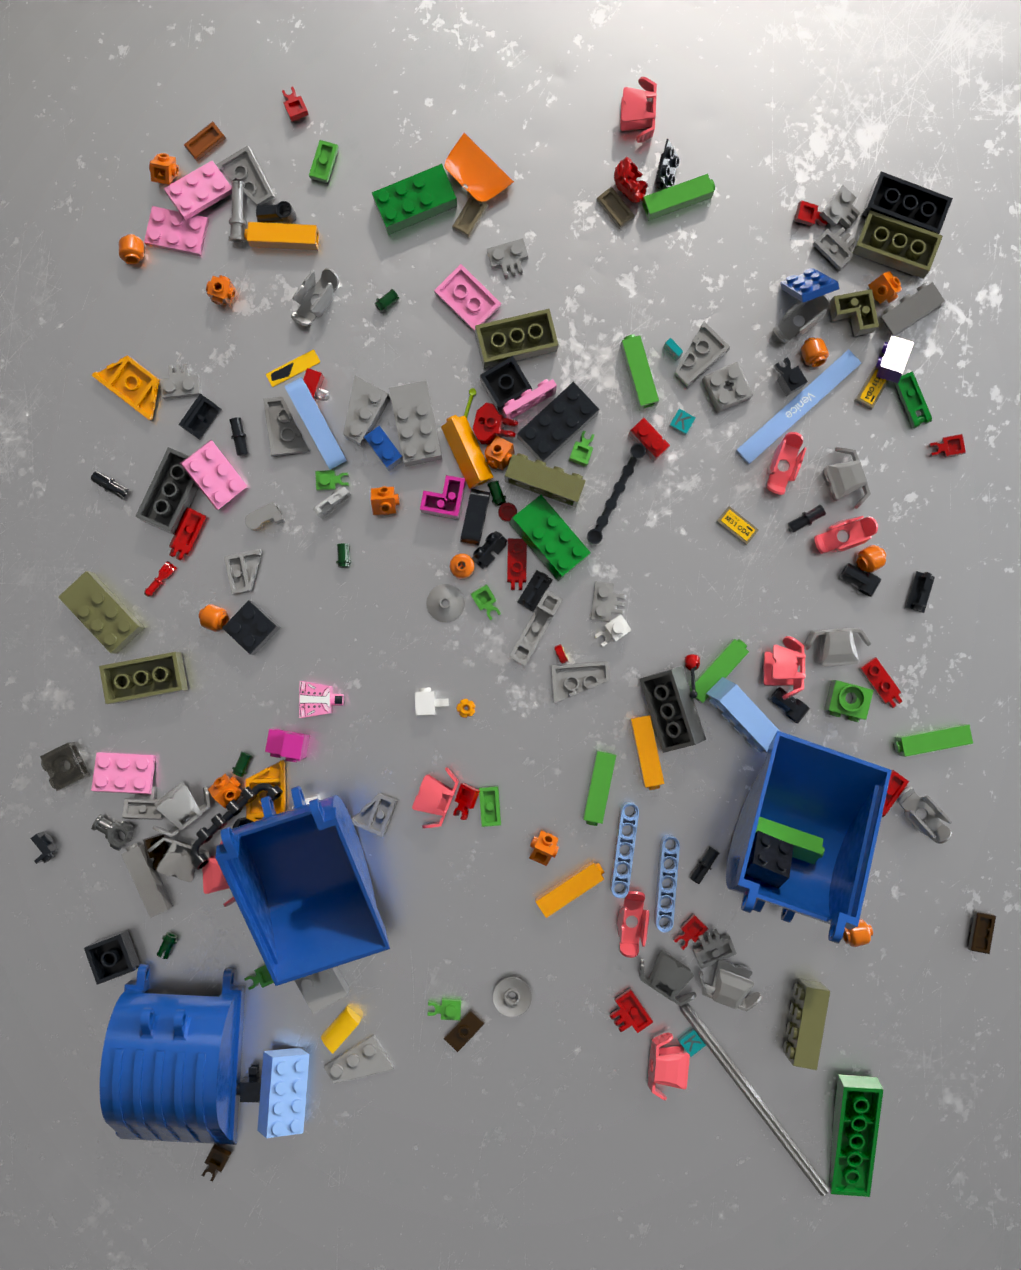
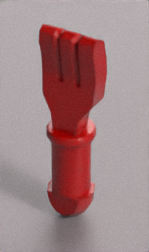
M167 561L159 570V576L155 577V580L145 589V596H152L155 590L163 584L162 581L168 579L177 568Z

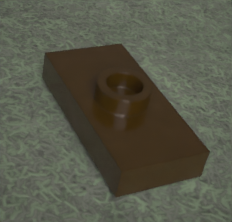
M974 912L968 950L990 954L996 920L995 915Z
M470 1009L444 1036V1040L458 1052L485 1022Z

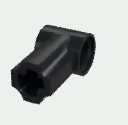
M281 201L276 205L257 206L256 208L257 222L292 224L296 220V213L287 201ZM290 210L287 215H282L284 211Z
M847 563L840 574L841 579L857 587L859 592L869 597L873 596L881 582V578L870 572H864L850 563Z
M778 687L772 693L769 700L782 709L788 718L798 724L810 708L793 696L783 700L782 696L788 692Z

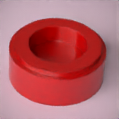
M509 502L503 503L498 510V515L504 522H510L512 517L517 514L516 506Z
M561 644L555 646L554 649L562 664L568 662L563 646Z

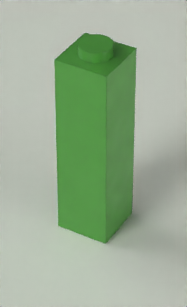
M705 174L644 196L642 206L648 221L711 199L715 190V184L713 179H710L709 175Z
M628 335L624 337L620 346L639 410L657 405L659 398L641 336Z
M732 639L697 677L695 689L698 696L695 699L699 703H704L709 697L706 693L722 677L726 678L749 653L746 649L747 645L742 640Z
M960 724L895 737L896 742L894 746L899 756L906 757L973 744L970 724Z
M596 750L582 817L588 825L597 826L598 823L603 824L616 760L615 754Z
M759 817L756 832L761 831L794 845L792 857L811 864H815L819 858L823 857L825 848L822 847L823 838Z

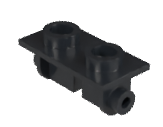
M497 531L490 533L484 545L478 547L473 553V561L478 563L477 565L482 569L487 568L495 559L491 554L492 551L499 554L507 545L506 542L508 540Z
M536 570L517 603L534 612L553 579L549 578L545 573Z
M916 571L905 608L921 613L925 612L935 579L931 573Z

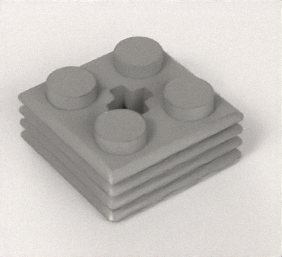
M738 362L710 373L702 379L717 413L745 402L753 396ZM727 384L730 385L732 388L729 391L728 389H724L723 387Z

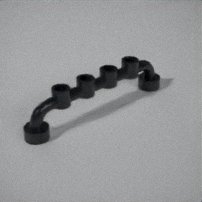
M635 443L630 449L631 457L627 465L623 467L622 475L619 481L615 483L613 493L610 499L606 501L602 515L597 518L595 529H591L587 534V540L590 544L597 545L601 542L603 538L602 530L607 526L608 518L611 512L615 510L617 500L620 494L624 492L628 478L634 473V466L637 460L643 458L646 453V448L643 444Z
M260 783L252 789L249 786L240 793L243 798L238 802L232 800L226 805L228 811L223 816L219 813L211 819L213 825L209 829L206 827L201 828L196 833L198 839L191 848V855L194 859L192 865L197 870H200L209 862L210 859L205 853L199 854V848L210 841L218 830L224 828L233 816L238 815L247 803L252 802L259 792L267 791L266 796H270L272 801L277 800L283 793L278 785L273 787L268 783Z

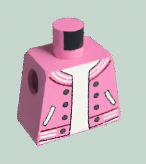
M300 681L299 718L330 714L333 712V706H343L344 695L333 694V686Z

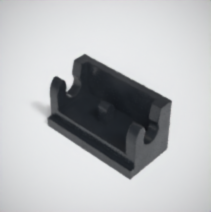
M199 394L178 425L201 440L222 409L202 394Z

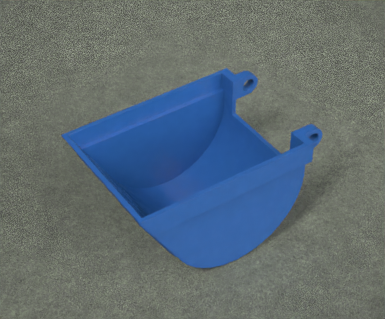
M777 731L769 745L765 762L744 802L729 850L726 867V885L729 890L744 894L741 910L751 913L752 910L761 912L765 902L783 908L781 920L790 923L795 913L830 924L828 940L834 943L841 941L845 928L851 930L858 927L892 770ZM759 817L823 838L822 847L825 848L823 857L819 858L815 864L792 857L790 877L779 889L745 875Z
M300 786L291 788L295 806L293 809L276 814L271 797L261 798V805L264 817L233 829L231 827L221 829L222 844L216 847L215 858L275 986L390 949L386 928L377 909L364 852L346 806L338 795L322 800L317 798L306 804Z
M140 964L137 971V981L130 980L125 984L124 992L116 1002L110 1017L100 1068V1105L105 1122L116 1131V1135L120 1139L237 1145L239 1111L237 1085L240 1083L246 986H234V969L225 968L222 994L219 997L144 993L149 989V964Z

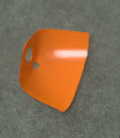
M463 133L453 147L444 164L445 169L462 186L463 184L468 186V188H464L477 201L483 202L495 197L514 182L465 133Z

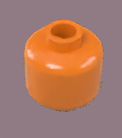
M133 234L123 236L119 240V257L127 264L134 265L139 263L144 258L143 241Z
M808 338L800 349L805 363L812 367L823 365L829 356L828 349L820 338Z
M870 545L858 553L857 565L861 570L872 573L885 565L886 552L877 545Z
M457 554L450 561V571L456 578L467 579L473 574L475 565L469 555Z
M213 604L205 606L199 612L201 626L214 632L222 630V627L229 621L226 610Z
M860 919L858 927L851 930L844 929L843 939L846 944L852 947L867 945L871 941V936H873V929L870 924L867 925L864 920Z

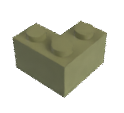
M872 289L837 295L830 300L829 309L832 321L851 318L854 336L873 333L879 327Z

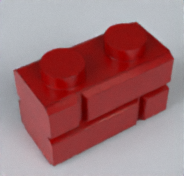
M645 418L639 421L628 434L636 443H641L645 446L646 454L654 462L670 447V444L665 439H662L663 437Z

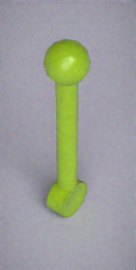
M471 388L469 390L470 396L464 413V416H466V418L468 416L473 396L476 395V390L474 388Z

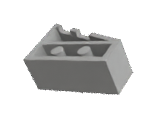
M927 282L917 288V293L912 296L910 294L899 300L901 302L896 307L892 305L883 311L884 315L881 316V319L892 336L898 335L920 319L928 316L935 309H939L944 305L945 300L933 282L929 285Z
M356 375L354 377L343 435L349 441L363 448L366 443L364 436L374 429L390 397L385 391Z

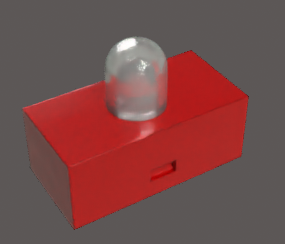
M307 368L303 380L315 402L317 399L327 401L330 394L327 390L321 388L324 380L323 374Z

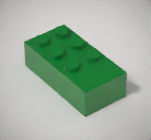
M442 164L372 192L375 205L388 235L458 207L456 195Z
M539 495L513 516L509 522L557 581L562 579L591 553L542 495Z

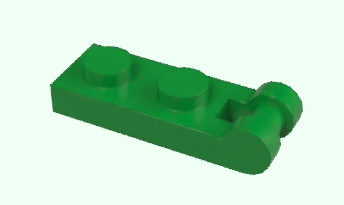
M913 371L902 375L899 383H895V386L909 417L911 427L916 428L921 423L931 422V413ZM920 410L921 416L917 417L916 411Z

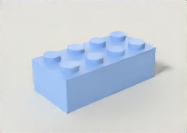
M722 677L706 693L711 698L709 702L716 709L719 708L722 711V716L735 725V730L747 738L746 741L753 748H756L761 753L763 751L767 753L769 745L779 729L737 684Z
M301 1048L263 1051L257 1131L265 1138L303 1133L309 1053Z

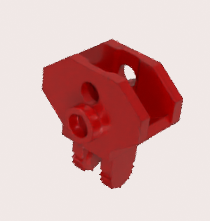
M485 403L476 412L473 431L482 445H489L496 436L514 438L516 433L504 430L505 425L517 427L518 421L504 418L503 415L499 414L494 404Z

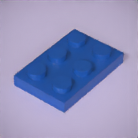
M814 268L807 269L798 276H789L785 281L780 282L783 291L803 303L840 289L838 281Z

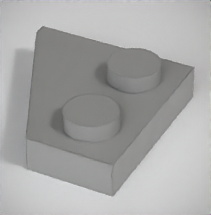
M339 487L331 496L315 506L313 510L320 518L324 519L349 498L351 494L345 487Z
M261 549L224 557L231 594L252 591L262 555Z
M381 793L377 794L368 805L363 807L352 818L353 824L384 837L398 800Z

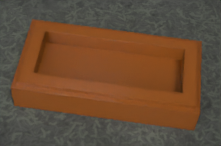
M212 121L187 141L184 146L193 158L198 161L225 140L226 137Z

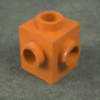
M166 153L157 154L149 164L151 181L170 185L179 173L176 157L169 156Z
M891 271L883 273L868 285L872 289L873 298L880 304L886 301L891 303L899 297L897 294L903 290L899 279L893 276Z
M222 275L219 277L212 276L211 281H208L206 286L207 295L215 304L230 306L231 301L234 299L236 288L229 278Z
M496 436L493 442L485 449L487 464L494 469L504 470L509 465L512 454H515L513 443L499 436Z
M394 487L371 488L373 515L396 513V506L400 505L399 494H395Z
M226 774L217 778L208 789L211 796L225 809L229 802L232 800L237 801L242 792L239 788L240 782L234 776L230 778Z
M540 831L538 837L534 836L530 847L533 849L529 859L547 866L551 857L555 858L559 847L556 845L559 838Z

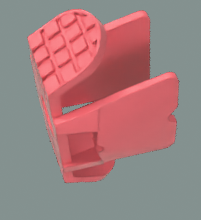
M640 77L638 80L639 85L646 91L624 87L621 99L620 130L647 129L636 137L637 143L652 138L655 130L657 84L646 77ZM647 98H652V102H648Z
M797 432L787 433L774 451L768 468V474L770 475L766 487L775 494L784 495L788 481H795L806 452V447H804L798 455L799 449L803 444L801 434ZM780 460L788 462L789 469L782 472L778 469L777 466Z
M864 516L841 520L831 525L827 532L814 537L816 547L823 554L831 550L842 552L859 546L877 533L878 524L874 518H864ZM844 530L848 533L849 538L846 542L838 540L837 534L839 531Z
M786 636L783 639V644L787 648L774 645L773 653H764L763 684L765 686H793V691L782 696L783 700L804 690L806 658L804 645L791 636Z
M448 767L445 770L455 782L453 789L428 774L423 778L412 809L442 817L440 822L424 824L422 828L442 826L459 780Z
M211 856L209 862L202 868L203 891L205 894L229 888L215 856ZM232 897L223 905L224 907H227L234 903L236 900L234 897Z
M638 891L628 892L624 899V907H621L617 920L620 953L629 958L636 957L639 954L640 939L642 947H645L650 914L649 910H643L645 894ZM629 916H635L638 919L637 925L633 928L626 925V919Z
M669 1032L652 1039L647 1084L653 1094L665 1101L667 1097L656 1088V1083L685 1090L687 1088L690 1060L689 1053H684L682 1045L659 1048L673 1039L672 1033Z

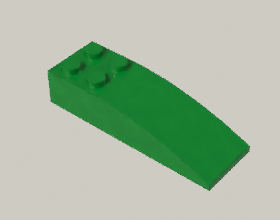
M838 1074L831 1145V1194L870 1197L884 1090L878 1077Z

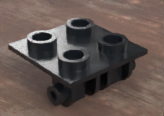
M669 139L666 140L664 152L661 154L658 165L659 170H657L658 175H656L654 182L655 188L658 190H662L663 187L669 188L674 186L675 171L680 163V158Z

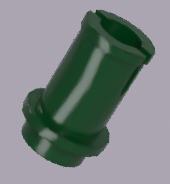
M391 289L380 299L377 298L374 304L380 312L387 311V308L398 300L399 297Z
M496 480L488 483L487 486L493 498L492 503H495V506L506 503V496L503 495L499 481Z
M337 544L338 561H336V564H338L339 568H348L349 564H351V561H349V544Z
M241 751L235 767H232V773L243 777L244 774L246 775L247 772L245 771L253 756Z
M170 932L163 935V942L157 952V956L161 958L165 951L163 959L169 958L174 944L177 943V936Z

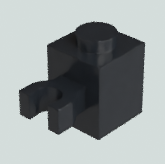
M788 357L783 360L786 367H781L779 362L774 365L776 371L782 374L777 381L786 397L801 389L808 382L799 366L791 369V362Z
M251 1064V1067H249V1077H243L237 1085V1095H240V1102L259 1103L261 1090L259 1064Z

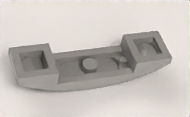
M548 590L545 591L509 655L511 659L524 666L527 665L563 600L562 598Z

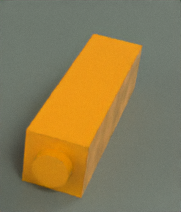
M248 222V229L245 228L244 232L245 240H247L250 247L318 250L319 230L317 225Z
M453 415L447 418V422L441 428L469 489L481 486L494 478L466 416L457 417V415Z
M650 715L631 718L629 720L643 786L645 788L649 787V790L659 789L660 785L665 783Z
M592 860L535 898V902L547 918L603 881L604 877L602 874L605 872L599 863L595 865Z

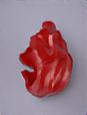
M625 157L615 167L614 181L617 189L623 195L625 194L630 201L640 203L643 201V197L646 196L648 183L643 180H636L637 177H641L643 174L638 171L637 166L629 157Z

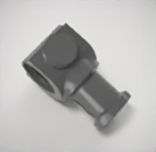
M100 814L94 821L91 829L105 834L110 847L120 851L126 843L131 841L134 826L126 821H123L122 824L116 821L112 823L105 819L104 815ZM119 831L125 834L124 840L119 839Z

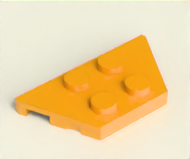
M125 356L119 359L117 363H112L106 366L107 368L100 372H94L91 375L148 420L153 419L160 379L130 356Z
M281 760L246 779V787L249 786L251 789L260 783H268L273 787L278 785L283 791L282 795L273 801L276 814L286 811L285 760ZM267 791L259 792L252 802L246 804L247 819L257 821L264 817L261 798L266 797Z

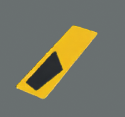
M311 350L268 372L266 376L271 386L274 387L307 370V368L320 363V360L315 350Z

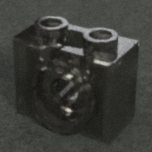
M68 742L40 756L42 760L41 766L48 772L50 776L49 782L56 791L64 790L91 776L75 742ZM65 761L70 763L69 770H66L64 767Z

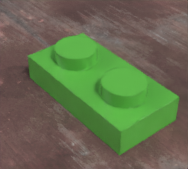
M319 140L309 173L311 179L328 183L339 149L337 144Z
M498 786L479 787L482 827L501 825Z

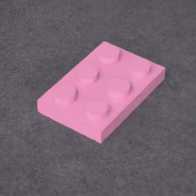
M213 160L164 188L165 193L185 221L232 194L231 185Z
M152 206L144 243L149 246L201 256L209 219L194 215L185 221L179 211Z
M462 264L434 290V293L474 332L475 325L483 324L501 306V303Z
M546 379L537 385L538 388L533 391L529 389L523 392L521 398L517 400L511 399L504 404L505 407H503V417L514 419L555 395L557 388L553 379L550 381Z
M212 440L208 441L180 463L216 510H219L247 487Z
M97 752L91 791L151 795L156 756Z

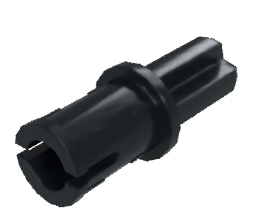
M241 417L229 419L233 434L231 439L234 440L237 456L248 454L245 440L246 434L243 431Z
M98 471L91 475V481L103 487L106 492L109 491L122 500L127 496L129 489L115 482L114 478L110 479Z
M818 505L808 512H803L801 516L789 522L788 527L792 532H796L806 525H812L813 521L825 516L826 512L821 505Z
M709 846L702 860L698 861L699 864L690 879L700 884L708 870L712 869L710 867L720 853Z

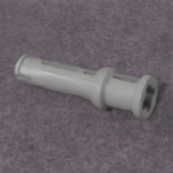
M231 181L232 218L229 220L231 225L229 241L245 242L244 225H246V221L243 219L244 182Z

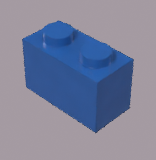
M380 426L364 436L388 471L403 461L402 455Z

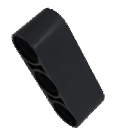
M471 489L461 533V543L479 546L490 492Z

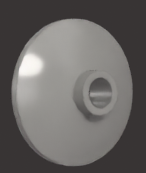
M443 584L431 590L426 604L428 612L434 619L440 622H451L462 614L465 602L458 588L449 584ZM444 599L449 601L447 606L442 605Z
M505 978L496 985L493 991V1003L496 1009L505 1016H519L526 1012L531 1004L530 988L519 978ZM514 992L516 994L515 998H510L508 996L509 993Z

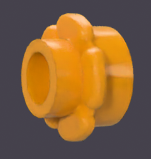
M462 699L460 704H457L456 709L461 717H471L475 713L473 701Z

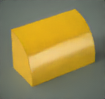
M348 1005L321 1035L322 1042L332 1054L359 1025L362 1019Z

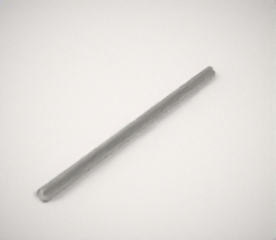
M688 1003L680 1007L682 1014L821 1196L829 1192L827 1185Z

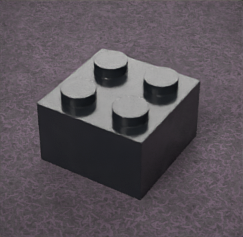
M513 356L480 375V381L499 413L503 411L506 402L511 399L517 400L521 398V394L529 389L532 391L531 385Z
M250 600L222 627L250 655H255L281 628L258 605Z
M757 831L754 836L745 875L779 889L790 877L794 845Z
M128 930L84 947L97 985L133 972L140 965Z

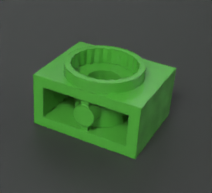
M831 680L824 710L830 711L829 715L841 717V714L846 715L848 720L859 722L860 719L866 720L874 690L838 680ZM848 693H851L853 696L851 703H847L845 699Z

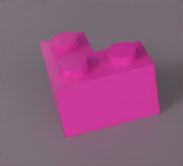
M446 475L442 494L423 490L420 511L422 513L459 519L466 484L465 479Z
M273 728L269 729L265 752L270 753L271 757H286L285 761H300V759L306 758L310 735Z

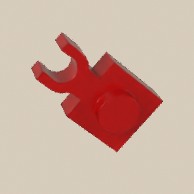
M291 87L292 93L290 95H287L285 90H282V93L286 100L283 102L291 122L309 114L302 97H297L294 87Z
M802 200L798 203L795 216L796 222L813 226L817 222L818 225L823 227L828 224L819 215L818 205Z
M963 434L943 437L942 444L937 442L929 444V448L936 447L938 449L937 452L931 453V457L938 456L942 452H944L945 458L966 453Z
M461 783L455 798V802L459 803V805L455 808L453 815L459 816L461 811L462 816L460 819L467 820L468 808L474 809L480 791L465 783Z
M693 914L680 927L684 933L676 936L673 940L677 943L678 940L683 939L684 944L681 948L684 950L688 946L690 939L696 943L699 939L698 936L703 935L708 930V927Z

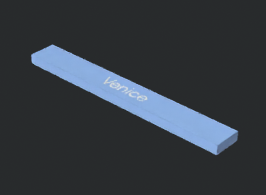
M848 349L740 446L736 452L749 465L861 364L859 359Z

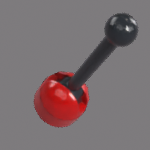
M691 654L685 657V666L691 671L692 691L690 692V697L696 698L698 693L695 689V670L700 666V657Z

